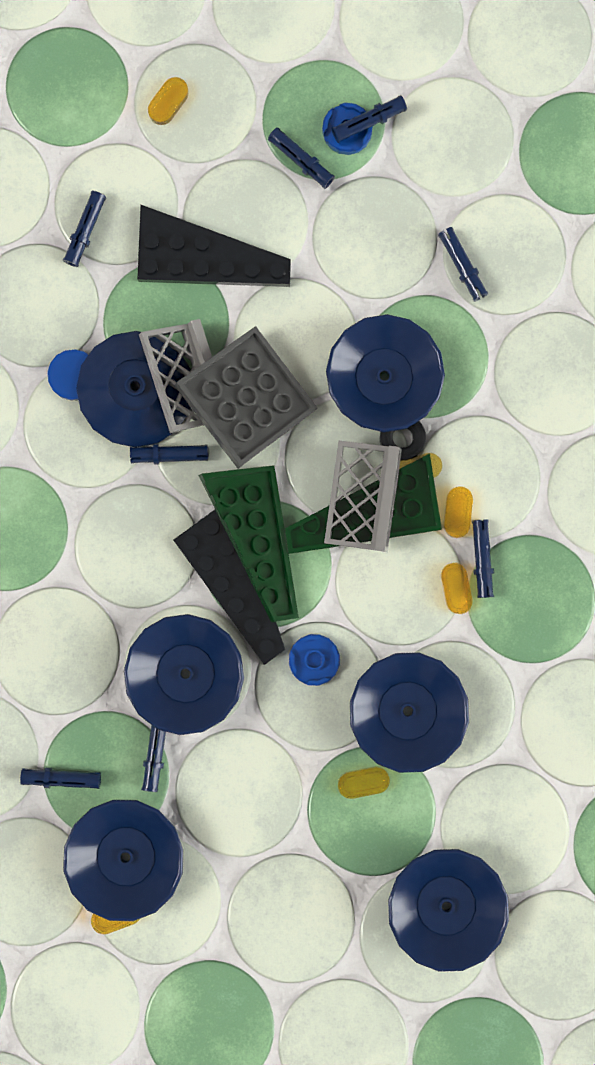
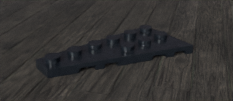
M140 204L138 282L290 287L291 259Z
M213 510L173 541L265 665L285 650L277 622L270 621L216 510Z

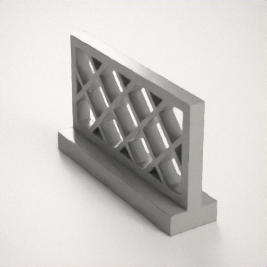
M200 319L191 320L188 324L141 332L139 337L170 433L204 426L199 417L194 414L192 408L188 410L179 404L182 398L180 392L175 401L169 398L165 392L167 385L177 390L174 386L176 382L171 379L175 370L186 376L212 357ZM182 332L185 341L183 347L170 340L174 333ZM156 337L164 343L160 351L151 347L149 338ZM167 345L179 352L175 362L163 355ZM182 356L191 360L192 368L190 372L179 365ZM159 360L172 367L167 376L159 372L157 367ZM175 409L187 416L183 424L176 425L173 417Z
M338 441L325 544L388 552L402 453L400 447ZM344 447L355 448L360 455L350 465L343 459ZM359 449H364L368 451L362 454ZM373 451L384 452L383 462L376 468H373L365 458ZM361 460H364L371 471L359 480L351 468ZM343 463L346 468H344L341 471V465ZM382 468L380 477L377 471ZM349 471L357 482L344 491L339 484V479L344 473ZM374 474L380 481L379 488L370 494L362 482ZM360 485L368 497L355 505L347 494ZM338 488H339V490L342 492V494H340V495L337 497ZM378 494L377 503H376V501L373 499V497ZM345 496L353 508L341 517L335 509L336 502ZM371 500L376 507L375 515L366 520L358 508ZM356 511L364 523L354 531H351L344 519ZM334 515H336V516L338 517V520L335 521V522H334ZM374 520V527L372 528L369 523ZM340 522L350 533L342 540L331 539L332 529ZM367 525L373 533L371 544L360 543L354 534ZM350 537H353V539H354L356 542H350V541H347V540H348Z

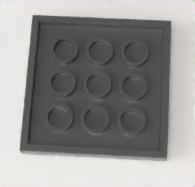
M256 326L174 385L237 469L318 409Z

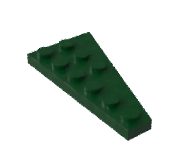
M430 453L399 469L390 538L442 530ZM377 480L365 488L372 494L379 488L380 481ZM363 489L349 495L355 505L368 497ZM378 494L373 497V499L376 501V503H377ZM346 498L336 502L335 509L341 517L353 508ZM371 500L358 508L366 520L375 515L376 507ZM329 506L285 528L289 554L339 546L324 543ZM356 511L344 519L351 531H354L364 523ZM334 515L335 522L338 520V517L336 515ZM374 520L369 523L372 528L374 527ZM340 522L332 529L331 539L342 540L350 533ZM366 525L354 535L362 543L372 541L373 533ZM350 537V538L347 540V541H350V542H356V541L353 539V537Z
M275 466L219 471L198 475L270 621L277 622L299 618Z

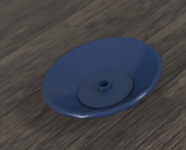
M385 314L363 318L343 331L331 348L326 376L329 394L343 415L360 427L380 432L407 429L428 415L440 398L445 371L441 351L426 330L410 319ZM385 372L389 375V379L381 380L379 375Z
M140 331L114 334L96 345L81 365L76 387L80 411L92 429L112 443L130 447L158 444L173 434L170 433L139 337ZM156 337L149 338L151 347L160 351L164 343ZM168 345L163 355L174 362L179 352ZM182 356L179 365L190 372L191 369ZM161 360L157 364L159 372L167 376L172 367ZM175 370L171 379L178 382L185 376ZM133 382L140 384V388L136 391L130 388ZM167 385L165 389L166 395L175 401L179 391ZM182 396L179 404L190 410V405ZM177 409L173 413L176 425L182 424L187 417Z
M190 614L164 617L145 628L130 647L124 667L126 694L138 715L156 729L177 735L201 733L223 721L238 702L244 681L242 657L231 636L213 621ZM183 669L190 671L189 678L182 677L181 671Z
M419 652L395 653L373 663L358 679L350 700V727L359 747L376 764L399 773L425 772L445 763L461 746L469 725V701L459 677L442 661ZM406 706L412 707L413 710L409 716L403 713V709Z
M111 800L91 808L73 825L64 846L63 872L72 895L87 911L109 921H136L156 913L174 895L183 874V847L175 827L158 809L138 800ZM122 853H128L130 860H123Z
M460 849L433 850L413 859L396 877L388 899L389 925L398 946L416 963L438 972L464 971L484 962L501 944L509 922L508 895L499 875L482 858ZM444 902L451 903V907L448 910L442 908Z

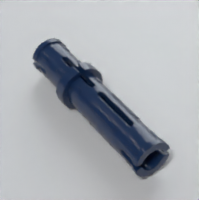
M399 95L397 98L382 105L378 103L374 105L373 109L332 127L335 140L339 143L378 123H386L387 119L407 111L405 100Z
M279 127L271 132L268 141L303 169L302 173L304 175H310L324 189L330 186L335 176L319 164L318 158L315 156L311 157L297 143L283 133Z
M91 191L76 231L69 238L71 243L63 258V262L70 266H79L85 247L88 248L90 245V235L97 222L104 201H106V196L100 192Z
M449 227L446 230L450 239H448L444 230L438 236L461 275L459 277L461 283H465L473 301L476 302L480 300L476 289L479 290L482 298L488 295V291H486L478 277L479 271L472 266L453 227Z
M153 444V447H130L131 464L154 462V465H159L160 462L208 461V445L159 447V444Z
M487 519L472 521L476 569L473 570V573L477 578V598L494 597L492 582L494 568H491L489 520Z
M152 725L147 758L143 761L145 772L141 790L158 792L160 770L164 767L162 756L166 731L159 730L158 732V729Z
M48 767L45 770L22 768L20 784L44 786V788L49 789L51 786L100 789L101 772L58 771Z

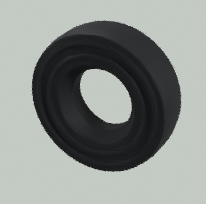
M420 421L407 428L412 433L413 440L409 446L400 447L402 449L400 461L415 458L424 448L426 432ZM395 431L380 432V445L397 446L393 441V433Z

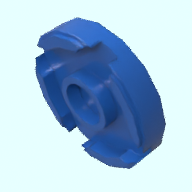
M342 103L328 111L323 120L322 133L330 149L339 154L351 155L359 153L367 146L371 139L373 126L339 143L335 140L331 129L365 113L366 110L353 103Z
M76 349L65 350L56 355L51 361L47 372L48 382L52 390L61 398L78 401L76 387L80 368L88 356L87 353Z
M309 634L301 637L292 646L289 653V666L292 674L300 682L319 686L329 682L336 675L340 666V655L336 645L329 638L320 634Z

